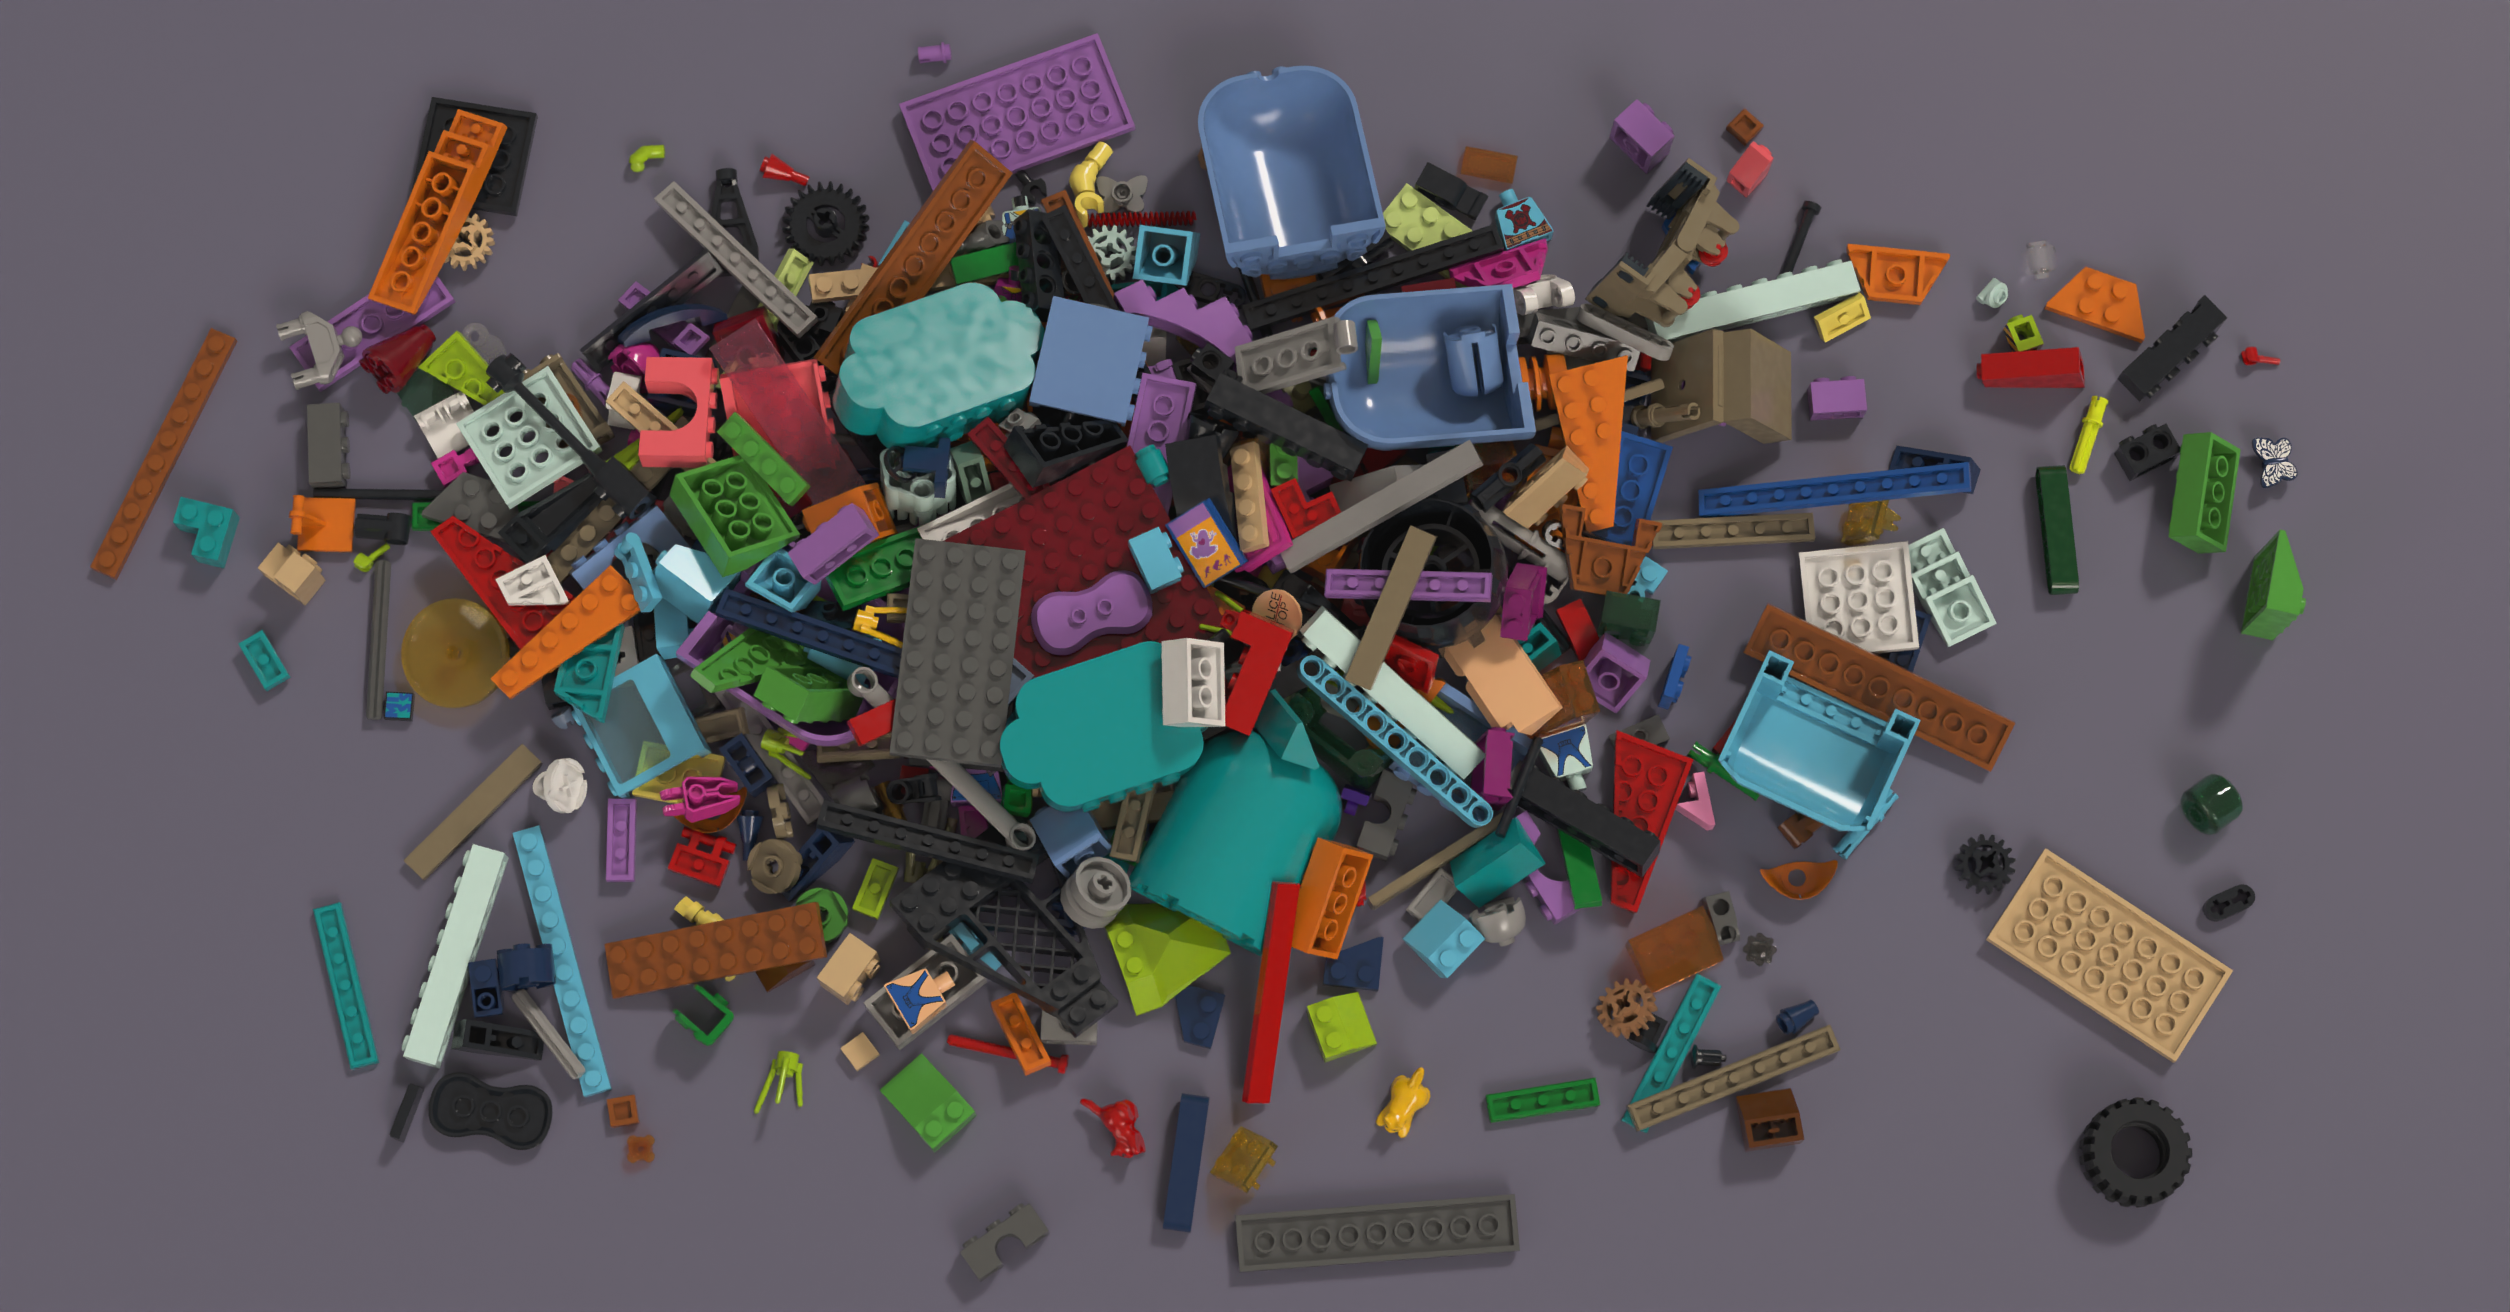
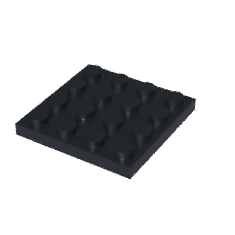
M432 97L412 190L428 151H435L443 130L449 131L457 110L460 109L501 122L507 126L496 156L471 209L517 216L538 119L537 114Z

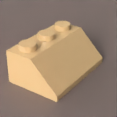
M1565 446L1508 498L1503 513L1527 529L1533 524L1536 526L1540 525L1548 517L1546 512L1552 506L1558 508L1559 504H1563L1567 500L1568 496L1566 494L1572 488L1578 490L1586 483L1588 479L1585 476H1587L1589 468L1568 446Z

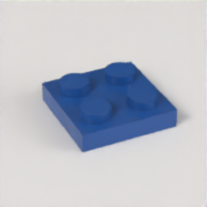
M1682 644L1677 646L1658 707L1668 710L1671 703H1677L1684 682L1679 681L1680 677H1685L1692 656L1687 655L1688 646Z

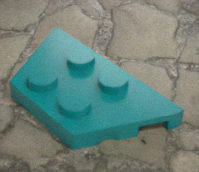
M623 624L618 625L609 631L607 635L584 648L585 650L562 663L557 673L554 687L556 696L600 723H605L625 629Z

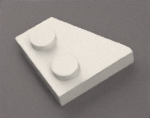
M546 555L496 579L508 605H567L570 603Z

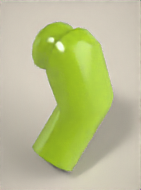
M641 146L629 157L631 170L634 172L643 171L645 168L644 162L648 159L665 158V146Z

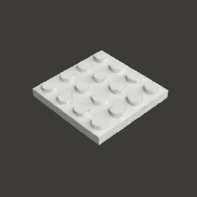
M1908 541L1799 553L1805 618L1807 622L1873 654L1919 649Z

